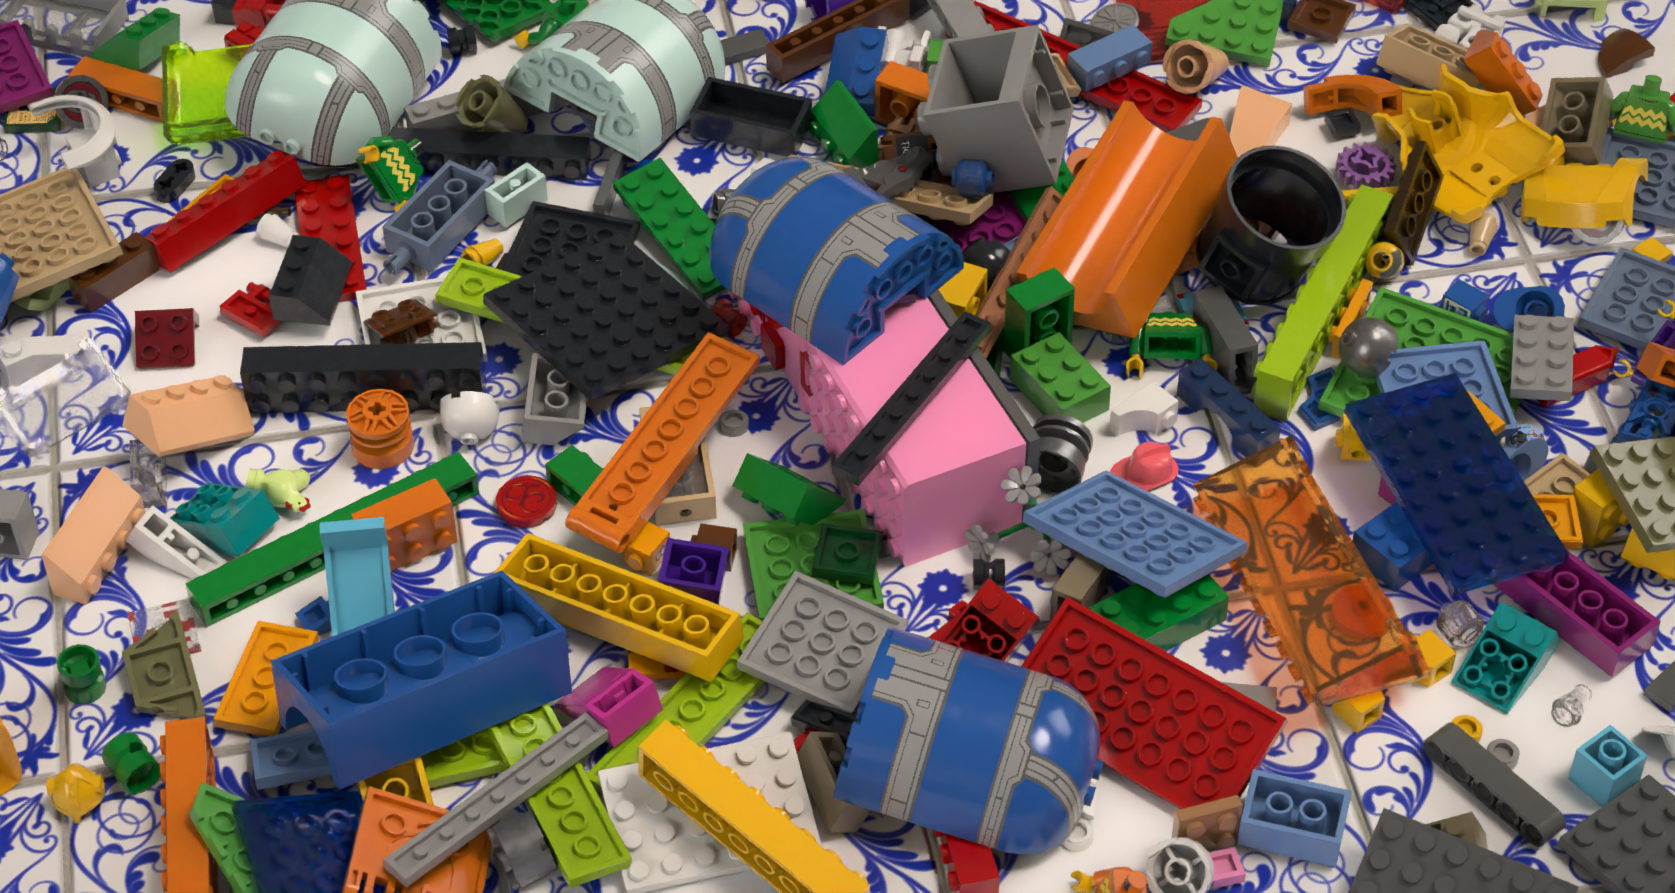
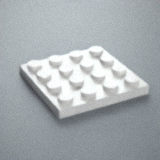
M446 277L356 291L365 345L381 344L380 339L384 337L364 324V320L371 318V315L377 311L398 307V303L403 300L416 299L437 314L434 319L437 322L438 328L434 329V333L421 338L418 337L417 340L412 339L407 328L410 343L408 344L482 342L484 362L488 361L479 316L436 303L435 294Z

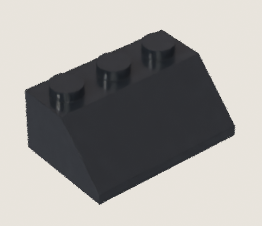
M292 235L269 294L274 320L330 326L350 274L352 261L322 238Z

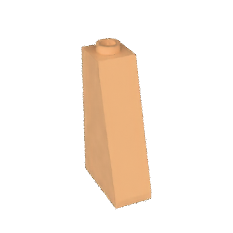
M1242 85L1229 135L1237 157L1239 158L1245 152L1257 147L1274 146L1290 124L1292 103Z

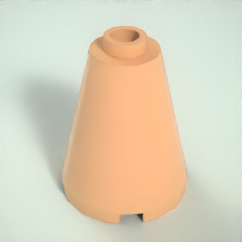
M1185 39L1169 47L1164 55L1162 67L1163 72H1166L1168 78L1166 81L1169 86L1177 92L1192 94L1201 91L1226 72L1228 57L1222 50L1193 39Z

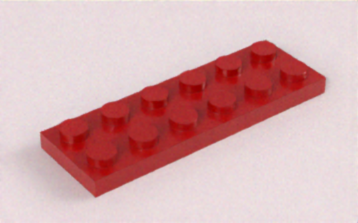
M349 175L306 180L307 184L294 192L300 235L322 238L352 261V268L339 302L357 300L356 291L367 290Z

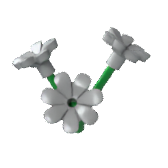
M1024 466L1021 473L1016 468L1010 469L1008 476L1011 480L1004 479L1001 482V488L1009 491L1005 496L1006 500L1010 503L1018 500L1021 505H1026L1029 502L1031 507L1038 505L1034 498H1038L1041 494L1040 489L1036 487L1041 483L1040 474H1033L1032 468L1029 466ZM1021 522L998 533L991 532L986 534L981 526L977 524L972 525L971 529L965 530L964 535L968 540H971L967 544L970 551H974L973 559H983L985 562H990V555L995 551L993 545L999 543V539L1028 527L1032 530L1036 529ZM1042 533L1043 540L1038 542V550L1031 552L1030 560L1034 562L1033 568L1036 571H1042L1046 568L1047 575L1053 576L1057 573L1056 566L1064 569L1069 565L1067 558L1071 557V552L1068 547H1062L1061 542L1055 539L1052 541L1050 536Z

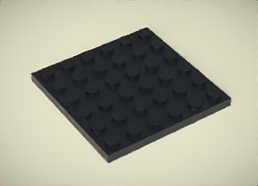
M622 233L483 294V303L590 401L693 352L708 332L720 338L729 335V325Z

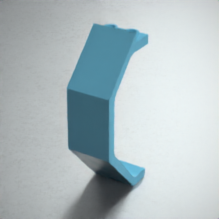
M384 517L320 523L332 637L394 613L388 538Z

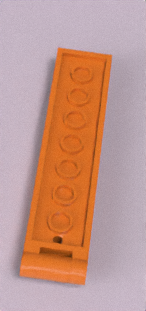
M708 332L579 502L570 510L565 521V527L613 551L622 553L628 544L632 543L697 456L698 445L759 365L760 355Z

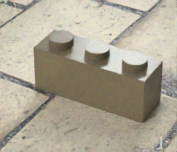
M810 732L797 753L806 785L829 832L857 833L869 814L870 809L833 798L846 748L838 733Z

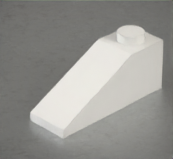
M82 335L21 337L0 346V369L10 388L15 390L93 358L94 353Z
M153 505L134 526L126 540L127 543L151 561L192 579L227 563V561Z

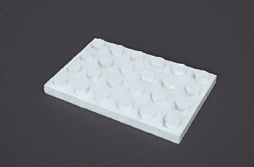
M791 732L708 748L713 753L716 761L724 767L729 766L734 769L744 784L749 788L751 786L757 788L764 795L766 802L774 808L779 807L789 815L793 824L800 829L805 828L810 831L816 838V842L822 846ZM638 763L598 771L606 811L632 857L630 867L621 870L626 893H643L752 870L638 775Z

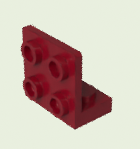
M195 309L135 311L136 367L138 369L186 367L196 364L195 327H199V315Z

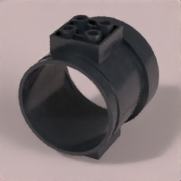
M1261 146L1245 152L1237 158L1224 178L1218 191L1217 204L1198 235L1196 256L1199 266L1197 268L1204 273L1205 277L1214 287L1222 285L1228 297L1236 301L1260 306L1275 304L1286 299L1297 288L1313 261L1320 258L1329 249L1344 225L1346 203L1340 185L1326 167L1301 151L1283 146ZM1243 217L1257 219L1276 229L1289 245L1263 236L1252 228Z

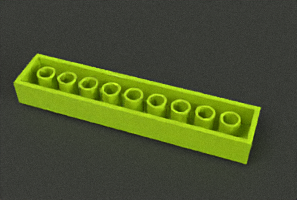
M1361 184L1356 195H1350L1346 207V218L1341 231L1329 249L1317 259L1316 267H1310L1306 278V285H1300L1296 295V303H1290L1286 312L1285 323H1279L1275 333V341H1269L1266 347L1265 359L1263 361L1259 360L1256 364L1253 377L1257 378V381L1253 385L1251 397L1254 398V405L1265 415L1284 422L1289 418L1307 384V377L1312 375L1329 343L1328 339L1332 327L1339 325L1338 318L1343 306L1347 308L1349 306L1347 302L1352 288L1357 289L1362 278L1367 273L1365 259L1371 246L1378 242H1383L1386 238L1383 226L1384 222L1388 220L1394 194Z

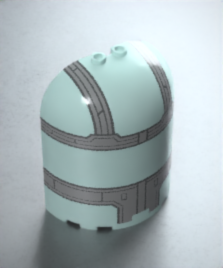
M286 0L232 72L226 87L224 100L227 116L238 130L266 145H271L274 141L282 142L284 150L290 155L322 165L336 166L355 163V159L364 154H360L358 149L364 147L371 137L387 136L405 111L404 107L410 104L441 59L442 48L438 31L433 30L428 21L430 15L418 0Z
M595 0L515 63L506 77L504 89L547 113L555 108L556 95L563 97L597 116L594 132L595 139L640 162L690 119V111L708 77L725 80V57L721 41L714 26L705 13L691 0Z

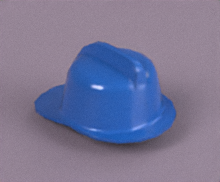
M1548 286L1513 288L1504 291L1498 296L1494 303L1493 314L1501 328L1514 333L1515 315L1563 317L1565 304L1562 296L1555 289Z

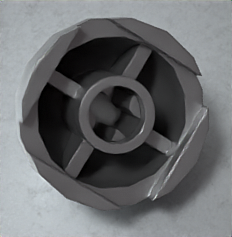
M1362 317L1352 321L1341 334L1339 341V355L1342 362L1347 368L1358 375L1367 378L1381 375L1391 364V361H1388L1391 351L1396 353L1398 347L1396 330L1385 321L1373 317Z

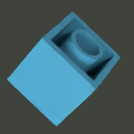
M1609 725L1576 749L1568 779L1598 805L1603 807L1640 781L1647 755L1612 725Z

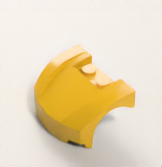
M1560 156L1550 167L1525 178L1521 199V221H1528V217L1536 218V223L1539 226L1597 229L1604 228L1607 221L1623 220L1624 225L1630 226L1633 222V201L1637 181H1648V158H1619L1614 166L1611 167L1610 164L1588 166L1582 163H1568L1565 165V156Z

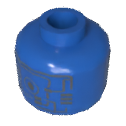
M962 159L958 165L953 167L952 187L956 188L957 192L962 196L982 197L986 194L988 187H993L994 171L989 170L985 160Z

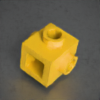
M1343 413L1341 429H1336L1335 447H1340L1341 460L1371 461L1374 444L1380 440L1379 431H1374V414Z

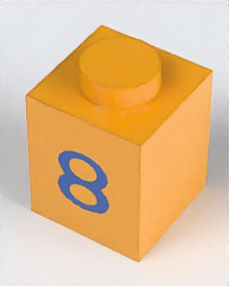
M647 521L632 543H629L624 550L625 564L635 571H641L651 576L662 563L670 532Z

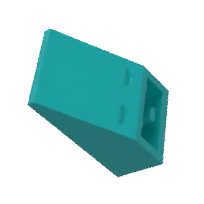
M206 483L199 487L196 491L197 494L188 502L179 505L175 510L176 513L170 517V519L204 545L219 554L239 557L280 519L262 489L216 483Z
M1500 602L1453 678L1452 683L1508 714L1547 665L1560 643L1558 633L1507 604Z

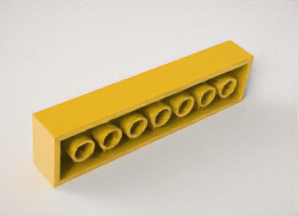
M529 533L522 538L494 572L503 571L558 623L709 682H712L744 639L739 612Z
M665 719L638 746V775L780 893H869L870 886L868 881L860 872L848 869L842 864L841 858L830 849L825 850L816 842V838L810 831L805 828L800 829L793 824L789 815L779 807L774 808L766 802L764 795L753 786L749 788L744 784L734 769L729 766H722L715 760L713 753L703 745L698 746L694 743L686 730L681 726H674Z

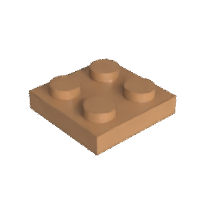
M1235 795L1176 810L1171 838L1192 839L1202 844L1207 851L1228 849L1232 845H1236L1243 808L1239 796Z

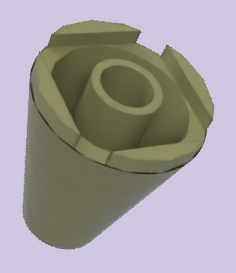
M479 75L481 78L469 80L460 90L456 99V106L459 107L457 118L465 126L487 132H525L528 126L527 115L495 78L488 75Z

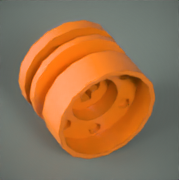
M387 389L368 390L357 395L349 403L346 417L352 452L360 464L374 469L393 468L403 463L412 454L414 439L408 402L401 394Z

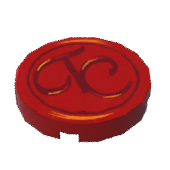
M527 475L513 478L500 487L496 495L499 516H502L506 519V523L514 527L529 528L543 524L542 520L547 517L550 519L557 507L556 493L550 482L536 476Z

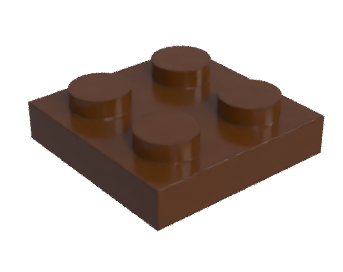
M1300 0L1288 19L1287 29L1337 44L1355 14L1356 4L1344 0Z

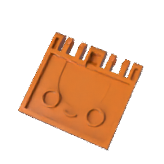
M369 786L365 793L341 893H358L361 880L365 881L361 893H373L374 883L385 886L383 893H394V890H399L400 893H483L492 849V843L486 830L496 824L493 823L406 888L384 868L383 859L451 810Z

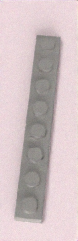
M585 712L384 858V868L407 888L609 739L608 730Z

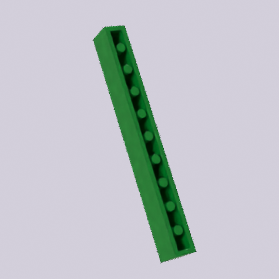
M460 452L445 457L422 470H418L395 483H391L368 496H364L341 509H337L314 522H310L287 535H283L258 549H254L185 583L190 604L205 626L209 627L325 570L320 523L352 520L351 514L434 478L439 482L451 500L452 507L480 494L477 474Z

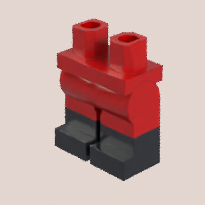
M212 0L211 6L216 23L240 25L246 21L253 26L258 25L265 29L286 0Z

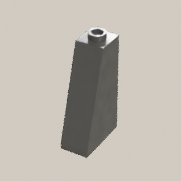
M1222 285L1194 291L1193 315L1197 323L1209 331L1213 350L1211 358L1218 364L1217 372L1243 395L1251 393L1253 385L1257 381V378L1253 377L1258 362V344Z

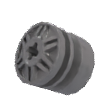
M1048 414L1038 418L1032 426L1040 437L1038 474L1041 476V483L1037 487L1041 492L1058 495L1081 483L1085 466L1093 447V437L1090 430L1082 422L1071 416Z

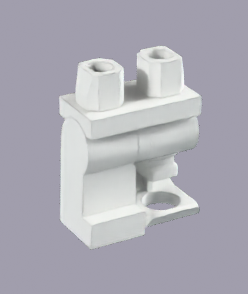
M1474 4L1469 8L1462 5L1458 9V13L1450 17L1447 24H1442L1437 28L1435 35L1456 45L1459 42V46L1468 50L1477 32L1482 29L1497 32L1502 38L1506 19L1498 14L1492 18L1484 15L1482 8Z
M878 26V29L887 30L884 26ZM887 30L889 46L885 67L890 61L925 72L931 32L924 31L920 46L915 45L914 39L907 41L906 35L901 30Z

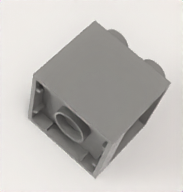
M1039 25L944 40L938 64L930 65L928 70L930 92L927 102L919 103L917 108V120L924 136L932 135L938 146L937 163L941 174L945 177L952 176L954 165H958L962 159L985 160L989 170L994 171L993 187H988L986 193L1056 184L1074 106Z

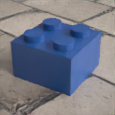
M1395 502L1354 531L1350 556L1396 592L1438 561L1443 537L1399 502Z

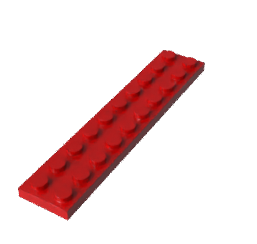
M976 0L973 2L975 6L981 7L985 22L987 24L990 23L995 31L1032 26ZM1040 29L1050 53H1058L1066 66L1068 53L1082 48ZM1136 70L1087 92L1081 89L1078 95L1116 113L1123 101L1134 102L1139 112L1150 123L1166 133L1185 126L1202 108L1203 101L1191 94L1177 92L1168 84Z

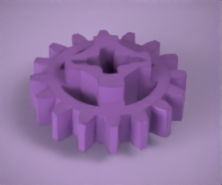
M1364 142L1363 146L1359 147L1358 144L1353 143L1352 149L1345 146L1343 153H1338L1335 172H1338V180L1344 179V186L1352 184L1354 185L1353 189H1359L1361 184L1372 188H1380V185L1388 187L1389 182L1394 181L1397 163L1394 162V155H1387V148L1379 150L1378 144L1368 147V143Z

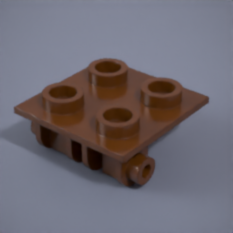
M416 299L403 300L398 303V307L377 311L371 315V318L364 320V324L384 337L380 339L381 344L410 343L407 328L413 340L432 334L434 329L438 328L437 322L434 319L437 314Z

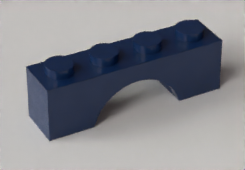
M1201 358L1179 371L1177 396L1194 412L1208 408L1218 414L1227 425L1235 448L1254 466L1277 453L1281 428Z

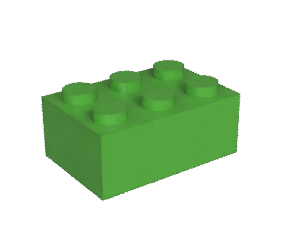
M1060 332L1011 355L1010 380L1043 416L1062 414L1071 416L1084 423L1109 410L1111 385Z

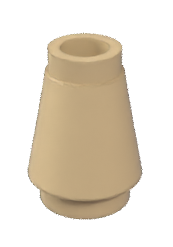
M1484 213L1482 217L1470 222L1469 251L1471 254L1476 256L1485 255L1498 230L1497 220L1494 216Z

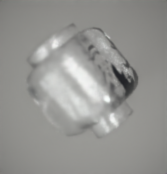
M1462 600L1451 601L1440 608L1436 626L1438 631L1452 646L1468 648L1476 643L1482 633L1484 621L1470 603Z

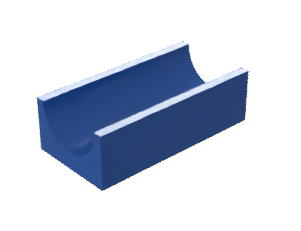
M503 571L271 660L281 725L286 730L310 722L327 756L333 783L339 789L572 693L566 629Z

